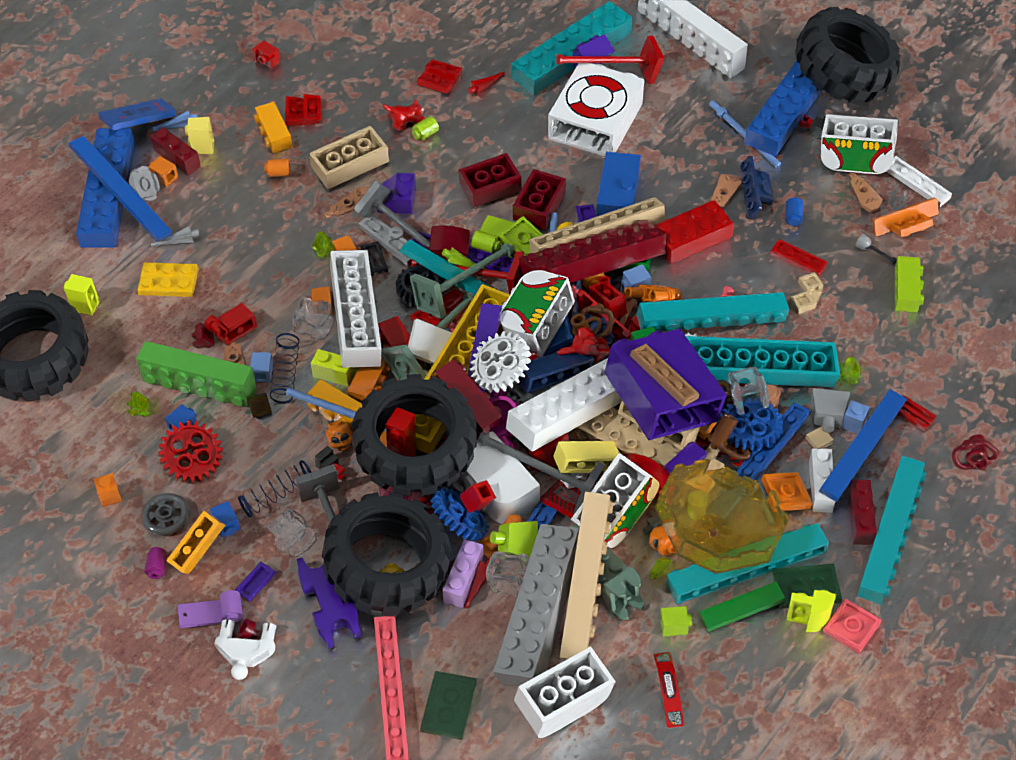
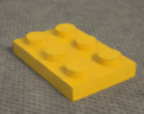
M144 262L137 289L138 295L193 297L199 270L198 264Z

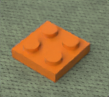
M799 472L764 474L761 481L775 512L804 510L812 507L813 503Z

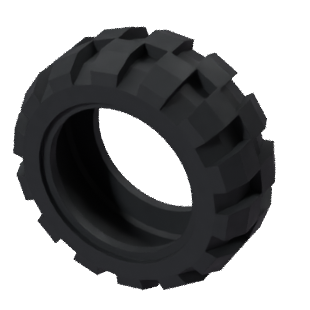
M839 7L822 9L810 17L797 38L795 49L796 62L800 63L801 72L805 77H809L813 81L812 84L820 91H826L830 94V97L837 100L845 99L849 103L860 104L863 101L865 103L881 97L888 90L899 72L901 55L899 54V47L896 41L892 40L889 37L890 33L883 26L876 24L874 19L867 15L863 16L857 13L856 10L849 8L842 10ZM840 50H842V51L848 53L849 55H851V56H852L853 58H855L856 60H854V59H852V58L846 56V55H845L844 53H842Z
M29 290L28 294H19L17 291L5 295L6 299L0 301V353L10 340L25 332L45 330L57 334L58 337L46 352L33 359L11 361L0 357V396L17 401L19 397H23L28 402L41 400L40 396L48 393L53 396L61 392L65 383H72L78 377L81 371L80 366L85 365L89 351L87 345L89 339L80 314L65 299L53 293L46 296L42 290Z
M407 374V379L397 381L396 377L383 382L380 391L373 389L361 402L362 408L360 407L355 413L352 424V439L357 462L364 473L370 474L371 481L385 490L391 486L394 488V493L404 494V496H410L411 492H421L422 496L434 494L437 492L436 487L443 485L447 488L460 478V471L465 472L474 458L477 439L476 419L473 409L467 405V399L455 387L449 390L447 382L433 376L430 380L422 379L421 374ZM396 408L413 414L433 417L443 423L450 432L447 440L437 450L417 457L403 456L392 452L380 441V437L386 428L387 421Z
M378 492L365 494L361 497V502H357L354 499L341 508L339 513L331 519L326 529L322 558L324 560L323 570L327 581L331 585L335 584L334 591L346 603L350 600L356 603L355 608L367 614H370L371 610L381 611L382 616H397L399 610L405 609L409 613L425 604V600L429 601L434 598L442 587L443 579L446 578L450 563L451 547L449 537L444 533L445 527L435 513L429 514L427 512V505L415 498L412 502L403 499L404 494L389 492L388 496H379ZM371 535H391L410 544L417 552L420 563L405 572L382 573L364 565L356 557L352 547L359 540Z

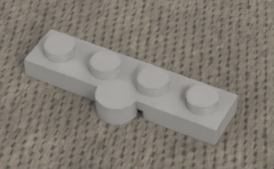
M372 213L358 223L361 230L375 241H378L380 245L408 266L412 263L411 258L400 252L401 247L408 242L403 238V230L400 227L390 228Z

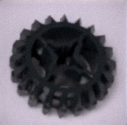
M414 264V267L408 265L407 270L402 269L401 274H398L395 282L396 293L400 300H403L404 304L409 303L410 307L416 305L410 276L418 274L436 281L440 285L445 282V279L422 265L417 266Z

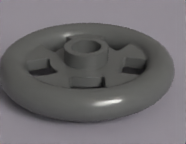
M172 493L160 494L151 498L145 504L141 513V520L149 532L156 535H170L182 529L187 523L190 513L189 506L179 495ZM166 501L174 502L173 506L165 504ZM154 506L158 507L156 513L151 512ZM175 510H181V516H176ZM155 518L159 522L156 526L151 523ZM174 522L172 526H165L167 523Z

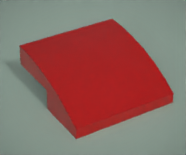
M432 59L425 65V72L417 79V85L448 94L457 82L462 68Z
M304 94L303 98L286 96L285 125L303 126L321 122V96Z

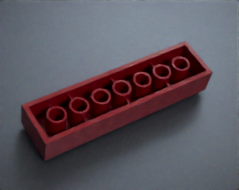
M640 220L637 223L626 224L617 229H609L607 232L593 234L590 237L576 239L570 243H562L553 248H545L543 251L519 257L520 277L522 278L531 271L542 270L568 277L569 282L572 283L666 254V234L648 220Z

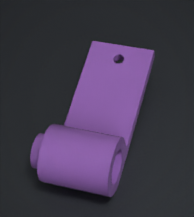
M229 590L221 593L219 600L178 604L180 628L221 624L223 620H227L226 623H228V620L238 623L243 618L240 592Z

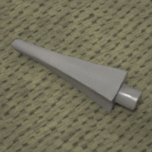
M190 226L158 242L151 243V247L194 243L193 238L200 236L198 229L191 231Z

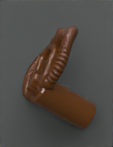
M600 303L582 309L579 314L571 318L572 334L576 336L579 328L588 327L595 338H605L612 331L614 325L612 311L604 308ZM587 312L607 314L609 318L607 329L598 334L603 325L602 320L599 317L586 319L585 314ZM593 321L598 322L595 331L589 326V323Z
M724 413L714 432L707 435L709 442H711V448L726 452L727 455L734 459L746 460L750 457L748 447L743 450V446L740 445L735 449L728 444V438L738 420Z

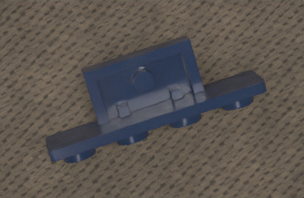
M749 155L741 162L740 171L748 217L753 218L762 209L761 202L770 205L774 201L769 174L755 169L753 156Z

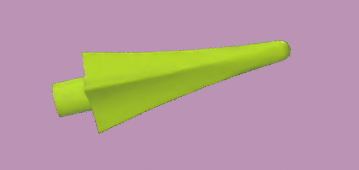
M451 248L450 251L447 249L442 251V255L448 259V263L466 267L476 264L454 248Z

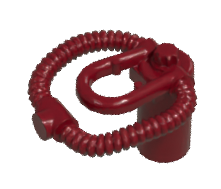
M981 434L973 435L969 440H964L962 445L957 446L952 452L954 465L966 470L978 468L985 470L989 464H992L999 457L998 449L986 441ZM987 448L993 453L991 457L988 456ZM971 449L965 455V459L969 464L961 463L958 459V453Z

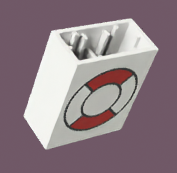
M579 63L548 114V139L601 156H605L606 151L616 152L643 104L644 79L632 73H622L608 69L599 63Z

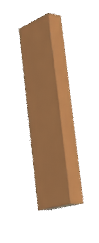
M647 344L631 351L630 356L683 407L698 399L699 393Z

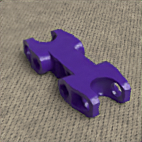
M302 557L296 559L298 575L304 595L308 596L315 593L321 610L313 612L312 616L317 631L328 649L334 647L332 634L338 628H348L355 639L361 638L359 619L354 602L351 600L348 603L342 602L340 596L334 591L335 584L331 585L327 581L323 565L319 568H310Z

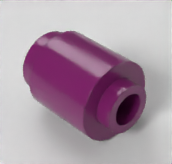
M153 547L147 553L144 573L149 578L159 579L165 575L166 560L168 558L165 549Z

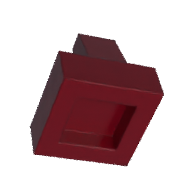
M201 322L195 325V331L191 334L196 339L192 343L193 346L197 349L204 346L207 348L214 346L213 332L209 331Z

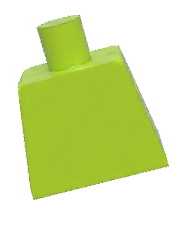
M538 521L500 525L499 532H491L490 542L498 544V553L500 555L529 562L538 534Z

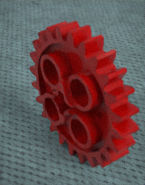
M188 420L187 426L180 422L179 428L172 425L173 432L166 430L167 437H161V441L164 444H159V449L162 451L158 452V456L163 457L160 459V464H165L163 470H170L169 477L175 474V481L182 477L184 484L187 479H190L191 483L194 484L195 478L202 482V476L209 479V472L215 474L216 470L214 467H220V463L217 460H222L223 456L219 453L223 452V448L218 447L222 442L221 440H216L218 434L211 435L212 427L206 430L205 423L199 427L198 421L191 425ZM194 437H199L202 439V441L200 443H194L192 439ZM175 443H181L183 447L181 449H175L173 448V445ZM191 449L194 454L191 455L187 450ZM200 455H206L209 459L206 461H201L198 459V457ZM181 461H187L190 465L187 467H181L179 463Z

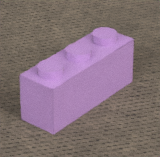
M463 540L443 588L444 603L464 608L479 562H482L484 559L483 544Z

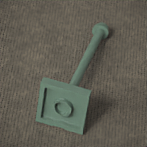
M509 243L501 245V250L441 285L418 274L410 276L417 309L440 319L445 317L446 311L442 292L503 256L510 257L514 252L512 245Z
M471 292L465 293L462 297L463 301L437 327L445 329L470 305L475 295ZM407 345L386 347L381 350V356L397 379L405 380L407 379V374H421L422 379L426 377V373Z

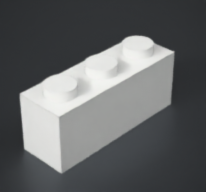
M811 449L809 471L811 501L813 503L812 512L833 513L835 501L819 492L821 486L833 471L832 449Z

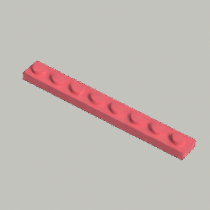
M395 616L374 617L386 760H409Z

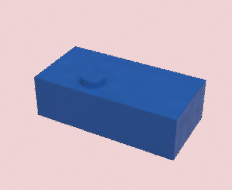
M606 151L597 199L596 217L635 204L641 155Z

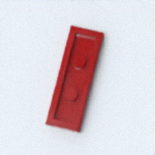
M781 239L770 250V255L807 273L815 272L818 277L827 266V261Z

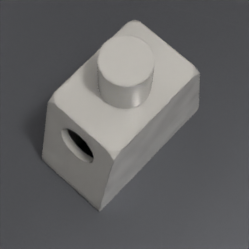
M813 388L810 400L813 423L821 425L822 430L827 433L833 432L834 427H842L850 392Z

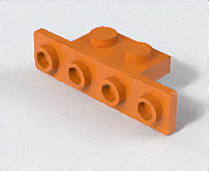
M933 197L874 218V235L879 236L893 231L901 237H906L913 232L923 231L927 227L933 226V221L930 217L939 213L937 198Z

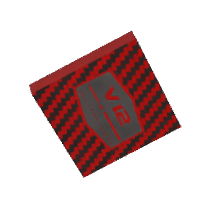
M558 479L541 496L540 502L572 518L581 492L577 487L568 489Z

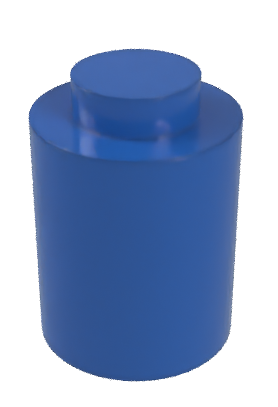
M790 198L786 201L785 222L791 226L801 224L803 222L804 202L800 198Z

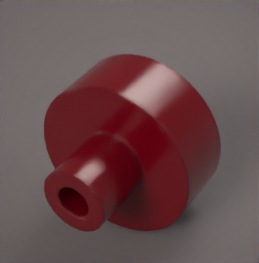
M246 618L239 628L238 637L241 639H249L251 636L257 638L260 631L255 629L256 622Z

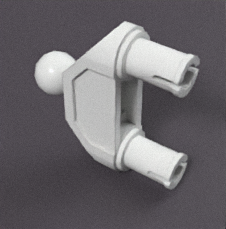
M227 620L222 621L220 635L215 639L214 645L233 666L231 669L233 678L243 680L248 674L247 667L258 665L274 653L275 624L270 623L268 628V623H264L261 639L249 640L232 638L235 622L228 620V624H226Z

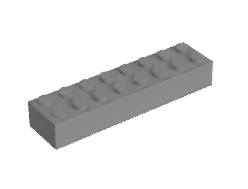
M547 524L540 525L493 671L501 684L520 686L546 671L570 593L579 528Z

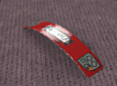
M670 652L655 653L653 655L661 685L667 727L684 726L680 693Z

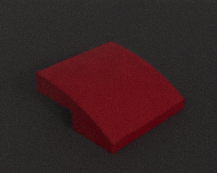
M446 225L432 226L429 251L446 258L442 255V251L444 249L450 251L451 248H454L467 257L470 230Z

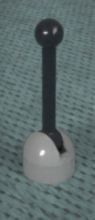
M862 234L856 242L855 246L859 249L867 250L870 248L888 259L891 264H896L897 259L895 257H890L872 246L871 239L865 234Z

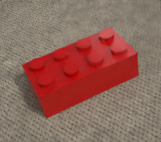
M714 199L654 226L666 234V254H663V256L671 265L732 238L734 223Z

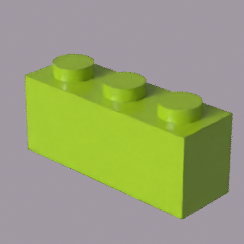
M897 257L895 265V311L918 312L919 306L923 305L924 294H921V291L923 290L924 280L920 279V276L923 275V265H920V258Z

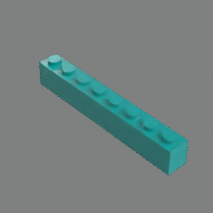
M784 292L645 302L639 303L636 315L640 330L653 326L655 331H672L676 329L690 330L692 328L742 326L770 322L780 323L786 320L789 307Z
M905 456L901 457L857 595L859 598L882 604L883 598H888L891 586L888 585L889 580H894L897 569H894L893 566L894 563L899 564L902 552L898 551L899 546L904 548L907 538L903 533L904 530L909 531L912 519L908 517L909 514L914 515L917 503L913 501L914 498L919 499L922 487L918 485L919 482L924 483L927 471L923 470L925 462Z
M818 523L813 525L807 524L801 529L787 531L781 536L769 537L763 542L749 544L740 550H731L725 555L711 557L702 563H693L682 570H673L667 574L666 585L675 604L678 605L827 553L829 541Z

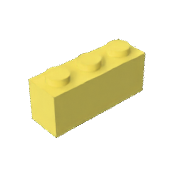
M614 441L558 442L553 457L560 473H591L597 462L605 464L603 472H606L619 454V451Z

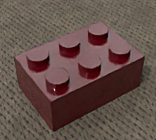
M507 153L458 169L459 184L473 208L522 190V176Z
M533 169L512 206L513 220L517 221L524 216L535 227L546 230L550 224V214L557 211L566 194V178Z

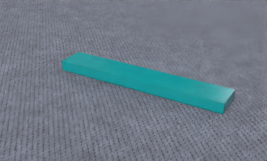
M409 240L401 247L400 252L446 280L463 272L460 268L448 263V261L412 240ZM469 276L455 284L476 295L482 284L488 286L473 276Z

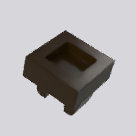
M266 392L247 398L253 418L272 412Z

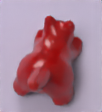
M414 100L410 106H389L386 104L382 106L386 111H389L387 117L393 120V127L398 131H404L408 122L417 124L425 119L421 116L423 108L418 104L417 100Z
M581 327L573 338L572 346L560 349L557 354L578 353L581 355H592L596 359V363H599L601 359L610 353V347L607 345L609 342L605 338H595L588 327Z

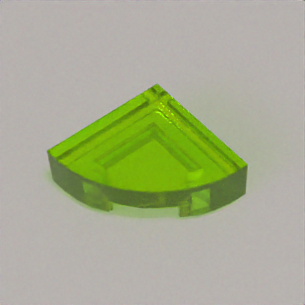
M667 557L658 558L649 576L654 580L659 578L667 569L671 560Z

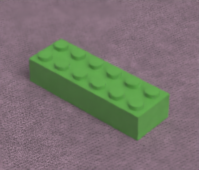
M145 341L136 358L142 379L148 384H156L167 389L172 388L183 393H192L200 397H208L219 402L225 401L236 406L249 407L247 398L253 397L257 391L253 369L250 366Z

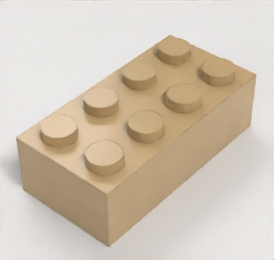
M371 126L309 153L311 168L327 189L389 162L388 147Z

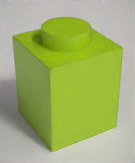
M686 606L661 608L660 623L662 636L688 635V628L692 626L691 614H687Z

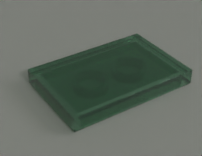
M834 563L772 570L774 582L777 581L785 596V602L779 604V609L789 608L792 593H804L813 597L814 590H826L836 594L834 604L842 602Z
M435 671L420 732L463 740L477 678Z

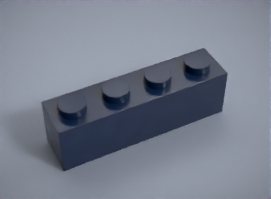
M556 352L533 359L531 363L526 364L529 370H523L522 373L525 377L519 376V383L517 384L528 394L562 383L592 367L594 358L591 355H581L578 353L558 355Z

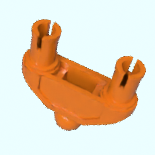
M640 285L624 289L625 298H637L643 302L681 300L682 292L675 287Z

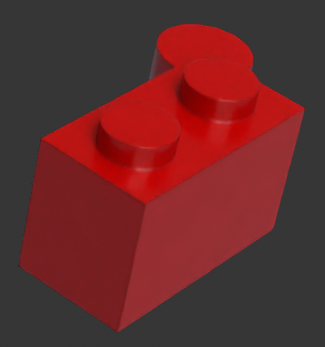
M602 276L598 279L599 283L589 287L590 297L597 303L602 304L604 308L611 310L615 319L628 314L625 295L611 285L610 277Z
M240 303L219 317L211 315L204 322L205 327L209 331L214 332L226 346L258 327L254 314L243 303Z

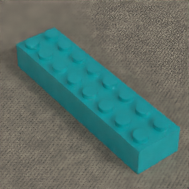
M608 1L512 62L511 78L532 95H536L575 69L574 63L557 65V54L573 56L572 53L577 49L576 46L578 44L590 42L589 39L597 34L599 36L605 34L611 45L632 32V17L614 3Z
M686 336L716 380L741 384L834 387L840 377L836 342Z

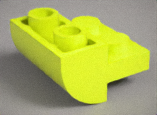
M814 590L813 597L804 593H792L786 620L806 624V632L822 630L830 620L836 594L826 590Z

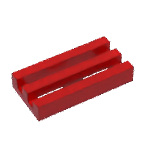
M903 395L907 400L902 406L903 409H900L897 415L925 432L935 421L936 415Z

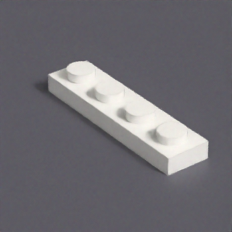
M897 156L893 158L892 166L886 172L926 199L937 198L938 207H941L951 198V192Z

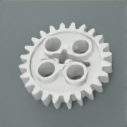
M503 331L501 336L495 333L494 339L489 336V342L487 343L482 341L483 347H477L479 353L473 354L476 360L470 362L474 366L470 368V371L473 372L471 376L475 378V382L483 390L487 389L489 392L494 390L498 393L500 388L506 391L508 385L513 388V382L519 383L518 377H525L522 372L523 370H529L526 364L531 363V360L528 358L531 356V353L528 351L530 347L526 344V341L518 334L514 335L512 332H509L507 335Z

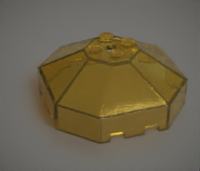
M709 459L694 461L693 465L684 466L683 463L676 464L655 506L676 554L715 574L769 563L789 521L787 513L782 512L779 506L781 501L775 490L771 489L766 499L759 486L760 484L756 483L757 480L747 476L742 478L738 476V472L729 467L725 468L722 466L720 469L707 471L711 461ZM713 530L717 531V535L714 537L710 536V532Z

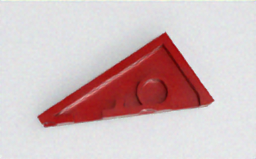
M580 289L576 293L579 313L588 306L597 305V302L584 290ZM587 312L593 317H605L609 321L607 314ZM614 318L613 335L620 339H629L631 341V332Z

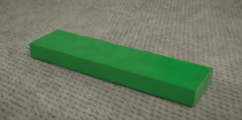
M777 581L699 612L707 631L710 632L785 602V596Z

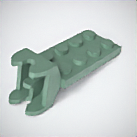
M578 524L572 526L574 528H580ZM607 547L606 555L602 554L601 560L602 563H605L604 573L599 575L598 583L602 584L600 595L602 594L608 610L615 617L621 620H628V610L625 606L631 605L634 609L643 610L644 602L638 590V587L641 586V578L632 567L628 568Z

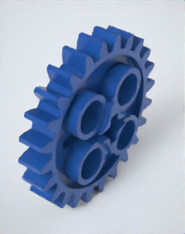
M748 397L747 401L740 398V403L733 401V405L727 404L726 409H722L719 421L724 413L735 417L738 422L728 438V444L735 442V448L742 445L743 450L748 446L753 451L756 446L759 450H761L762 445L768 448L769 442L775 444V439L780 438L783 428L782 414L778 413V408L772 409V403L766 405V400L760 403L758 398L755 401H751V398Z
M444 486L439 488L431 497L432 507L436 509L434 513L440 515L439 520H443L445 522L444 525L450 527V531H456L457 536L461 534L465 540L467 537L470 541H473V539L476 542L481 540L489 531L488 520L484 519L485 515L480 513L481 509L468 513L460 498L461 494L456 489L453 491L450 487L445 488Z

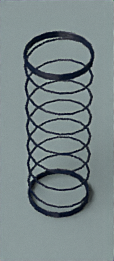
M282 333L276 338V345L278 344V347L282 349H293L298 347L300 342L299 338L291 333ZM283 335H290L298 340V344L296 343L295 346H283L279 344L277 339ZM276 388V389H273V390L271 389V392H270V395H269V396H270V398H271L274 402H277V403H289V402H291V401L293 400V397L290 398V399L287 400V401H278V400H275V399H273V398L271 397V393H272V392L275 393L274 391H277V390L287 391V389H285V388Z
M300 460L299 465L304 475L307 473L303 465L308 470V473H311V470L306 464V462L304 460ZM293 464L294 469L296 470V472H297L298 475L300 476V474H299V472H298L296 466ZM285 469V472H286L287 476H288L289 479L291 480V478H290V476H289L287 470ZM276 474L278 480H279L280 483L282 484V482H281L279 476ZM282 484L283 489L285 488L288 492H290V491ZM243 494L238 496V501L246 515L250 518L253 517L251 509H254L249 507L250 505Z

